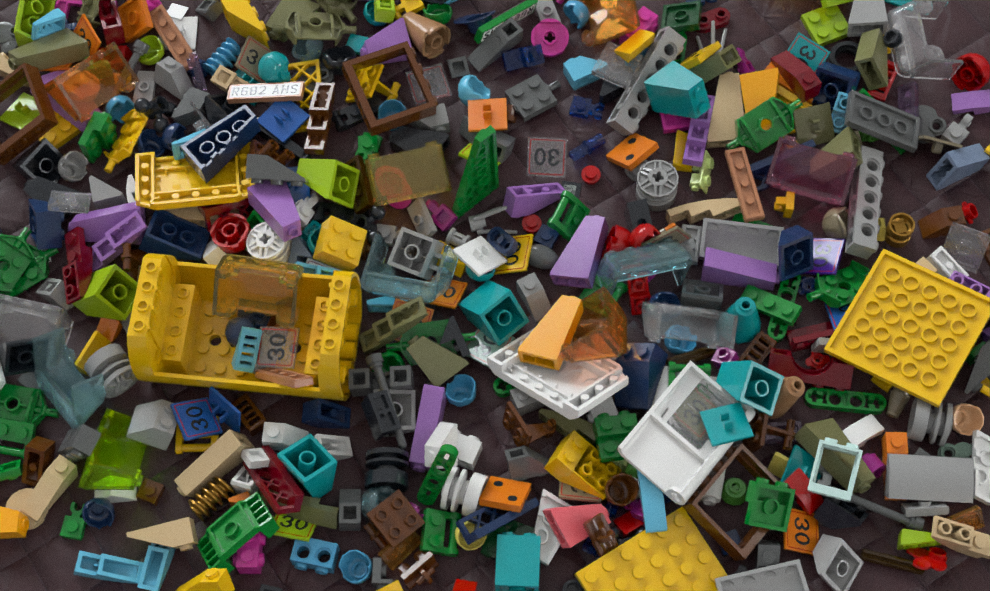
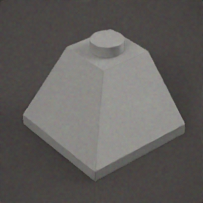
M825 534L821 536L813 550L819 576L834 591H848L864 564L859 556L842 538Z

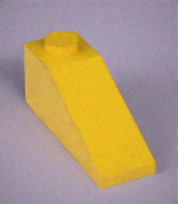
M211 568L179 586L176 591H234L235 588L227 568Z

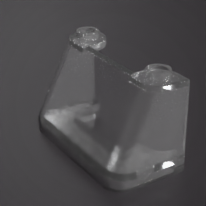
M0 294V344L46 336L45 367H59L74 326V322L67 311L58 306Z

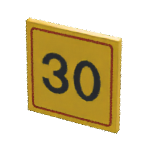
M533 234L512 236L517 240L518 248L513 255L505 257L508 260L507 263L495 268L494 275L527 271Z

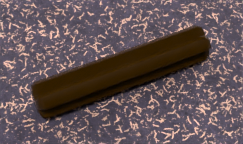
M713 344L669 357L666 360V364L668 366L669 361L676 362V364H688L690 360L697 362L713 357L719 346Z
M865 548L862 549L860 559L863 561L919 575L924 573V570L913 567L912 560Z

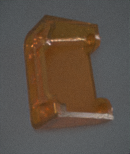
M577 0L587 6L590 14L589 24L591 31L585 30L581 34L582 42L588 47L599 46L631 33L640 26L635 0Z
M112 42L47 82L43 87L75 121L80 120L82 123L91 117L90 113L114 96L123 91L127 94L136 88L134 84L140 80L115 42Z
M602 287L582 299L584 311L574 333L572 343H564L561 346L560 353L565 361L576 363L617 358L627 353V317L607 289Z

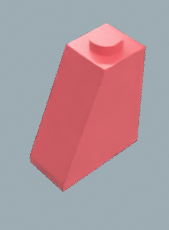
M602 504L555 507L543 510L562 548H571L589 537L583 524L597 514L603 513L607 523H611L609 512Z

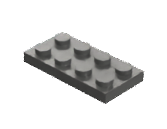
M851 90L848 93L844 125L911 153L917 150L920 126L919 117L857 91Z

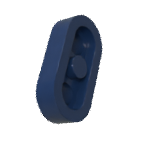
M494 227L487 234V242L505 257H509L516 252L518 248L517 240L501 227Z

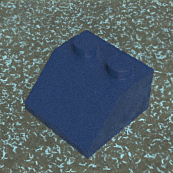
M823 62L816 70V75L822 82L819 95L813 98L812 104L818 105L830 102V108L833 111L839 91L847 94L851 90L856 91L861 73L829 62Z
M28 199L29 224L32 230L30 237L38 250L62 248V240H65L64 229H61V222H64L63 210H60L56 203Z
M799 225L781 231L778 243L779 281H785L813 269V233Z

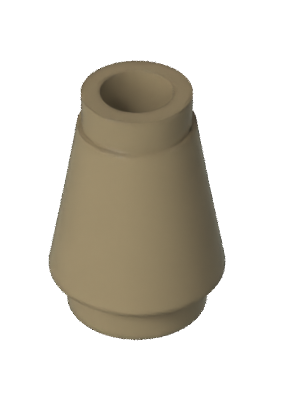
M894 387L890 391L886 415L898 419L910 400L909 393Z

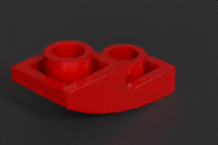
M646 269L626 272L631 314L649 313L648 302L651 295Z
M797 468L784 482L788 483V488L796 490L794 495L796 497L795 501L810 516L823 503L824 499L819 494L807 491L810 479L800 468Z

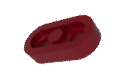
M719 7L701 13L700 29L696 31L699 33L711 32L712 20L715 21V30L727 26L730 21V12L726 8Z

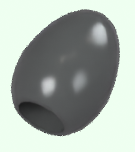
M533 244L528 263L536 268L549 270L554 267L559 257L549 247L542 244Z

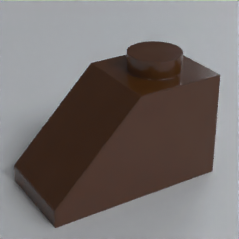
M961 205L941 208L918 220L917 223L922 240L959 234L962 232L966 220Z
M36 436L25 446L22 483L32 486L37 485L46 469L54 460L56 441Z

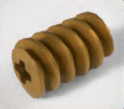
M217 476L214 477L216 484L212 482L207 483L209 490L204 487L201 488L203 495L195 494L196 501L188 500L191 510L202 522H204L203 514L208 517L211 516L209 509L217 511L215 503L223 505L222 497L228 500V492L235 494L233 489Z

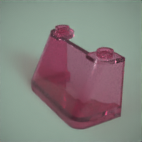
M785 135L784 138L779 137L765 184L775 189L793 192L796 195L843 207L858 159L854 158L855 155L848 152L837 155L795 142L796 138Z

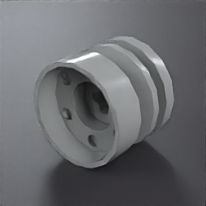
M664 160L648 161L639 169L637 173L636 198L637 200L647 199L649 211L659 212L673 205L677 195L679 178L676 169Z
M116 343L100 348L87 360L84 366V370L92 381L96 382V386L105 398H113L123 394L138 380L131 369L127 354Z
M915 397L908 420L907 439L922 442L927 433L930 444H934L937 437V445L944 447L953 425V404L946 403L943 411L942 403L939 408L934 407V409H931V404Z

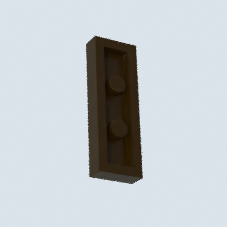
M356 155L345 164L360 170L354 200V211L360 215L374 206L363 157Z

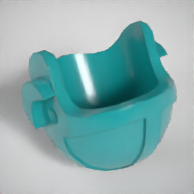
M276 51L264 54L258 64L259 77L266 83L289 82L291 76L290 72H288V58Z

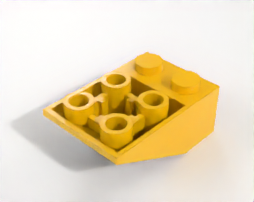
M220 0L225 18L232 30L246 39L247 36H251L269 49L267 42L270 39L266 33L267 28L262 20L259 21L258 12L254 6L251 7L249 4L251 3L250 0Z
M575 430L561 440L544 467L545 470L560 482L603 500L606 498L604 493L606 482L612 476L622 471L612 461L600 463L598 450Z

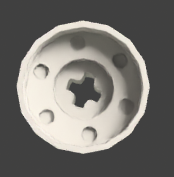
M266 222L256 225L250 231L246 240L248 252L261 269L287 270L292 240L284 242Z
M453 466L442 488L441 509L447 510L451 503V512H456L461 504L462 515L464 516L481 509L482 506L479 505V498L489 477L475 472L470 480H467V470L463 469L459 476V467Z

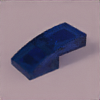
M541 44L501 52L504 68L507 72L545 63Z

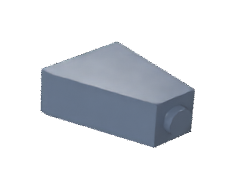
M980 143L948 151L927 173L926 177L935 190L938 191L979 171L988 162L990 157L984 152Z

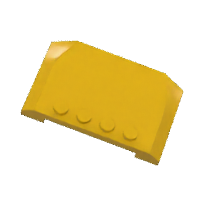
M251 142L247 143L207 184L185 158L175 160L173 156L156 157L155 152L136 153V206L153 210L235 203L248 198L247 187L254 185L251 183V180L245 178L247 154H249V144Z

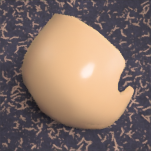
M960 403L953 407L952 429L955 432L972 436V431L981 430L984 425V415L979 407L967 403Z

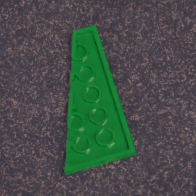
M491 125L486 129H481L474 138L452 207V211L458 216L457 220L499 187L496 130Z

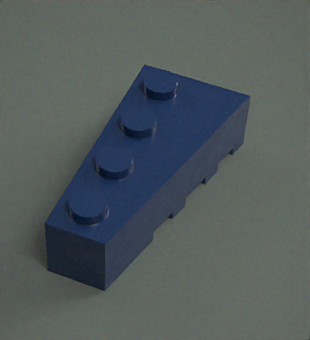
M245 104L180 147L186 161L207 184L261 129L256 115Z

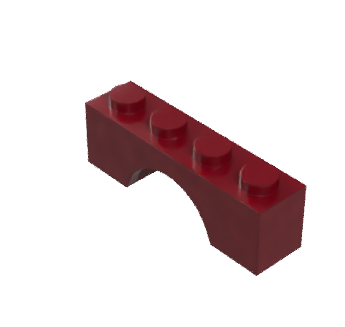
M770 348L767 368L784 377H799L804 383H810L814 387L823 388L824 386H829L837 391H845V389L850 390L854 366L832 357L826 366L816 370H809L797 364L790 350Z

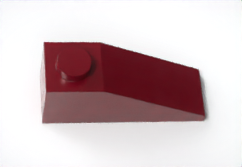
M100 0L98 15L107 47L126 43L115 0Z
M787 50L770 59L802 103L819 95L822 82L814 71Z

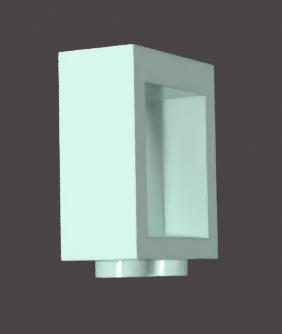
M825 437V441H819L807 491L850 502L863 450H860L858 445L846 443V446L837 444L838 440ZM824 448L856 456L847 491L816 483Z

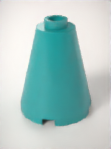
M749 297L739 298L721 317L720 326L722 333L729 341L736 344L749 343L760 332L761 320L755 302Z

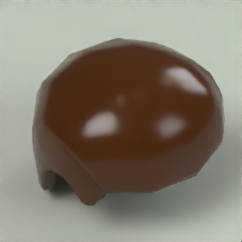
M619 473L608 479L604 486V493L606 499L612 505L622 507L629 505L637 499L639 485L632 475Z

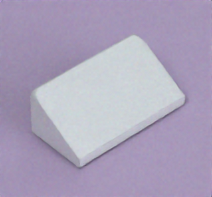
M942 246L938 247L926 258L938 270V273L946 278L950 277L954 270L969 276Z

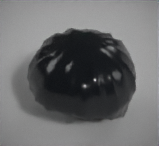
M348 45L343 47L336 46L324 52L322 61L330 72L343 76L342 62L356 58V52Z

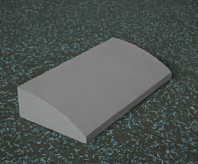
M703 218L698 260H704L706 247L774 263L777 264L778 270V243L784 227Z
M887 453L884 496L889 499L973 503V459Z
M799 559L715 578L717 591H809Z

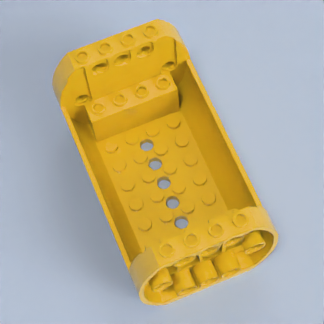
M148 253L142 260L127 332V348L131 369L139 381L347 401L351 394L349 390V369L355 368L359 342L358 335L360 334L362 322V290L359 275L357 272L334 270L331 276L180 262L172 255ZM291 296L293 298L290 330L286 343L281 346V349L284 350V357L281 360L277 359L276 364L279 365L275 367L313 377V385L291 388L258 379L255 374L234 370L231 362L235 348L231 347V344L227 341L225 328L230 319L237 317L239 299L275 306L277 301ZM295 338V345H299L301 350L298 353H293L292 360L290 349L294 345ZM212 339H221V343L219 345H211ZM242 352L243 355L250 356V353Z

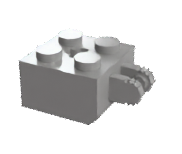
M401 227L387 264L430 281L434 270L442 274L446 273L443 267L436 266L438 259L450 263L451 258L441 254L444 243Z

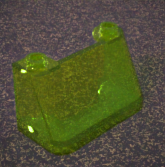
M106 408L97 428V431L102 434L91 455L86 459L78 488L84 490H134L135 487H140L144 475H141L140 466L147 444L126 437L132 417Z

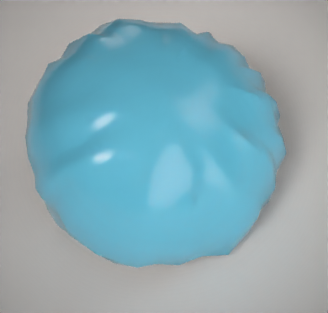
M469 74L462 77L458 84V97L462 103L468 106V100L490 99V89L485 87L483 82L476 76Z

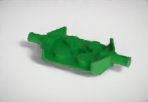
M770 97V99L735 120L736 138L726 144V147L730 150L743 146L754 153L765 149L794 130L793 113L794 110L803 106L802 102H800L801 100L798 98L791 104H786L780 99ZM763 119L770 121L771 126L768 130L761 128V121Z
M24 227L19 236L0 234V261H5L8 265L7 270L3 271L0 269V294L12 292L13 287L35 257L26 242V239L32 233V230H28V227Z
M28 244L35 256L34 259L31 260L25 269L24 276L19 278L12 292L0 294V296L10 300L49 276L48 261H50L49 258L59 253L57 248L41 251ZM5 261L0 263V269L3 271L8 269Z
M852 260L849 267L838 270L836 275L819 277L820 274L817 273L815 291L807 293V300L811 302L819 298L832 308H840L851 304L871 269Z
M449 319L418 323L402 334L401 340L398 343L386 344L387 352H402L411 366L417 365L406 349L409 346L407 342L416 335L419 338L424 335L425 337H435L439 344ZM475 332L462 333L465 342L476 341V337H471L475 336ZM455 339L450 340L444 344H441L445 348L456 353V350L452 344L456 342Z
M5 384L0 390V417L36 423L38 426L46 416L59 417L60 409L48 408L41 389ZM12 400H18V405L15 408H8V404Z

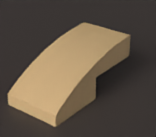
M219 65L210 79L213 84L228 93L230 85L250 84L239 78L235 72L222 65Z

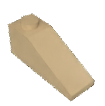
M59 454L46 469L20 511L38 523L77 478V465Z
M190 517L126 533L129 538L180 549L181 552L191 550L193 545L199 544L194 519Z

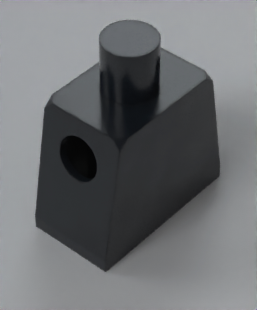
M647 199L626 204L624 217L628 230L631 233L638 225L645 223L652 225Z

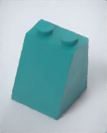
M674 60L644 81L654 112L697 119L711 108L703 79Z
M487 280L458 304L467 320L498 346L529 322L528 317L511 290L490 280Z
M752 360L722 362L716 382L737 401L768 416H772L784 376Z
M311 433L277 453V457L288 472L312 497L321 498L332 490L338 461Z
M503 532L502 534H497L495 591H539L541 536H537L535 533L515 535L513 532Z

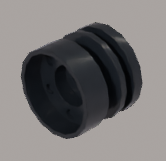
M394 447L372 448L365 452V468L369 470L365 473L364 488L366 491L374 494L392 495L398 489L401 493L409 489V475L405 472L409 468V463L407 462L409 461V452Z

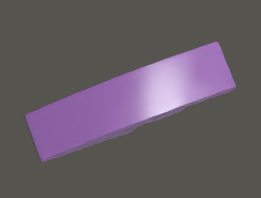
M990 90L951 94L953 114L974 111L976 115L990 112Z
M708 95L711 108L697 119L691 118L682 164L702 167L715 100L713 95Z
M137 210L105 232L106 236L92 246V272L107 266L123 252L122 244H132L146 230L147 225Z

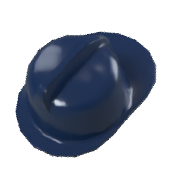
M496 11L462 16L455 19L453 23L466 24L470 32L476 35L477 29L480 26L493 20L492 14Z

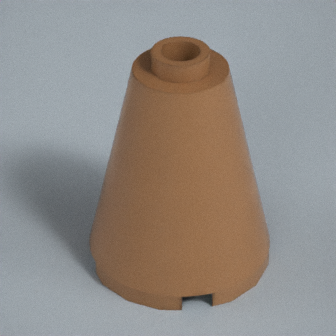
M407 12L401 17L404 18L410 40L422 56L428 59L435 58L444 51L443 46L445 43L449 44L451 32L446 25L414 12Z
M784 377L773 415L768 416V418L774 420L782 417L803 395L805 386L799 377Z

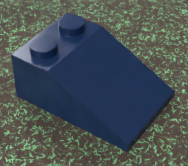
M155 210L138 249L146 253L172 255L176 259L200 261L210 237V232L202 226L167 211Z
M622 342L616 363L621 365L623 368L622 372L625 376H628L629 382L626 387L615 393L616 408L649 410L651 408L668 354L656 343Z

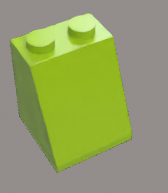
M299 158L297 174L308 180V184H304L324 198L353 209L360 170L333 159Z
M116 264L92 272L90 284L84 297L72 304L87 316L124 321L132 311L138 282Z

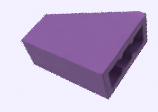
M399 18L365 40L360 49V56L408 41L410 47H412L404 18ZM405 55L381 63L406 61L407 59Z

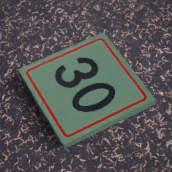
M477 329L475 336H471L476 337V341L466 342L471 353L467 357L490 368L487 365V357L514 341L515 337L511 336L498 346Z

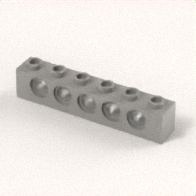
M670 26L659 30L654 38V42L650 45L606 122L622 136L634 134L639 128L638 123L641 118L648 112L647 108L650 101L644 81L675 60L684 49L683 44L686 39Z
M861 145L863 164L852 169L845 253L868 259L873 253H876L879 246L877 241V235L880 230L878 219L881 215L879 205L882 199L881 186L884 180L882 170L885 161L883 160L884 152Z

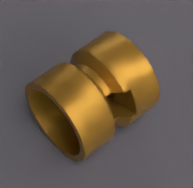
M906 213L894 214L886 227V243L895 248L907 245L915 228L913 218Z

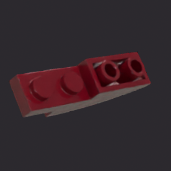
M78 226L64 234L68 265L63 267L62 270L66 303L68 305L84 297L92 276V248L86 246L84 228Z

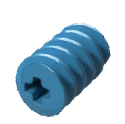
M226 38V42H223L221 47H218L216 52L212 53L211 58H208L206 63L202 64L203 69L213 76L219 65L233 68L231 61L236 63L237 58L235 56H239L241 52L240 46L232 38Z

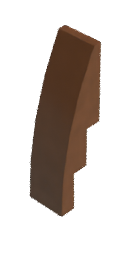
M316 82L309 107L310 117L306 128L308 135L304 146L305 154L324 155L334 105L335 83Z

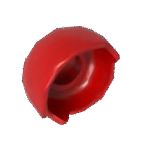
M649 223L638 225L633 229L629 237L630 246L635 251H638V247L644 249L643 243L661 233Z

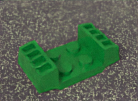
M255 492L247 499L238 501L212 523L196 546L209 569L227 568L228 573L235 569L230 559L231 555L259 531L270 539L277 532L279 526L260 494Z

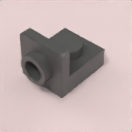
M373 557L372 586L378 590L394 582V580L382 579L386 578L387 565H383L382 558Z

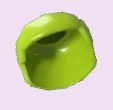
M148 35L140 39V41L150 46L148 52L140 56V63L143 65H154L161 61L165 49L160 39L154 35Z

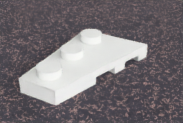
M979 430L972 431L973 498L990 506V436Z
M543 489L533 533L541 536L540 562L548 566L560 543L550 527L543 510L571 505Z

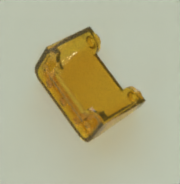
M436 140L425 143L426 147L385 156H379V153L367 155L368 159L364 160L374 206H382L451 191L452 187L442 145L437 144Z

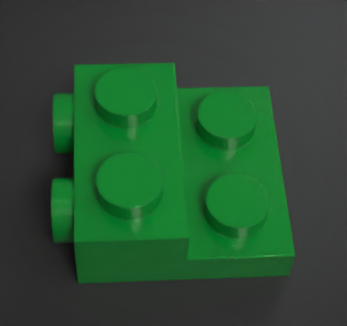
M94 111L78 142L88 162L93 164L100 157L102 148L109 150L111 145L117 140V126L111 122L113 117L106 112Z
M625 410L613 416H609L608 413H601L594 418L592 427L600 463L625 460L618 452V446L638 424L635 413L630 414L629 411Z
M756 477V481L749 480L745 499L749 504L744 524L787 532L796 490L788 488V483L776 481L774 485L769 484V479Z

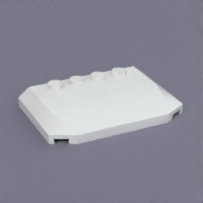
M533 329L487 357V365L494 375L570 420L579 418L626 387L629 382V378L623 374V368L620 364L573 338L559 371L520 362L518 348Z

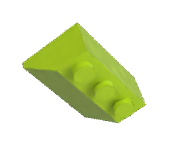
M19 0L14 27V35L19 47L33 42L31 39L32 24L54 10L56 0Z

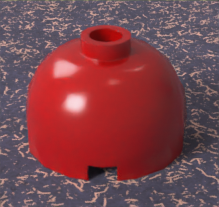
M964 54L958 57L951 65L953 66L950 72L954 84L961 90L965 88L968 91H978L989 81L990 64L980 54Z
M229 213L224 218L219 217L212 224L210 235L214 244L223 252L235 254L246 248V240L251 228L244 216L237 213Z
M619 225L611 228L605 241L606 248L602 251L601 262L617 266L626 263L629 257H634L636 251L630 246L629 237L631 232Z

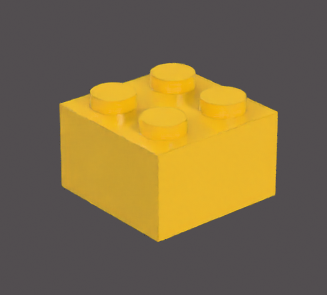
M331 215L321 225L313 259L342 271L351 272L359 264L367 230Z

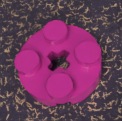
M544 19L532 30V46L536 53L544 57L558 56L568 46V30L556 19ZM549 33L552 34V37H555V40H552V42L544 39L548 37Z

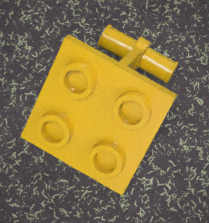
M382 63L357 70L356 76L367 99L372 98L375 90L387 96V100H396L401 85L398 82H393L390 90L379 81L384 68ZM349 88L347 91L348 95L346 97L345 102H355V99Z

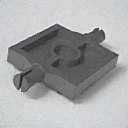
M536 74L507 89L505 96L510 101V105L514 106V112L520 115L524 122L557 105V99L552 94V91L561 87V84L556 80L547 85Z

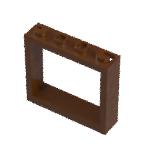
M408 41L342 62V72L370 136L436 114L438 100L435 95L431 94L429 80L424 78L423 67L421 63H417L415 59L416 52L413 47H410ZM405 55L426 103L376 120L355 71Z
M25 62L0 81V103L28 82L40 115L3 144L0 141V165H6L58 124L38 68Z
M742 443L735 446L731 445L724 454V457L719 460L685 505L682 506L735 561L746 559L769 529L752 526L737 545L697 503L734 458L755 479L756 477L769 479V484L775 485V482L778 480Z

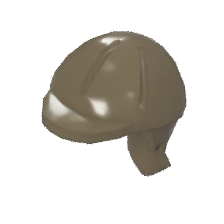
M846 207L831 208L824 215L822 229L829 238H847L849 209H845Z

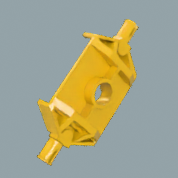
M135 107L121 117V120L126 124L121 128V135L114 142L112 152H103L108 158L104 171L107 173H112L115 164L132 155L133 148L143 128L147 125L149 118L144 113L137 112Z

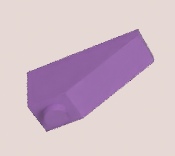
M558 182L507 187L503 206H507L505 211L510 217L529 216L561 199L560 195L565 189Z

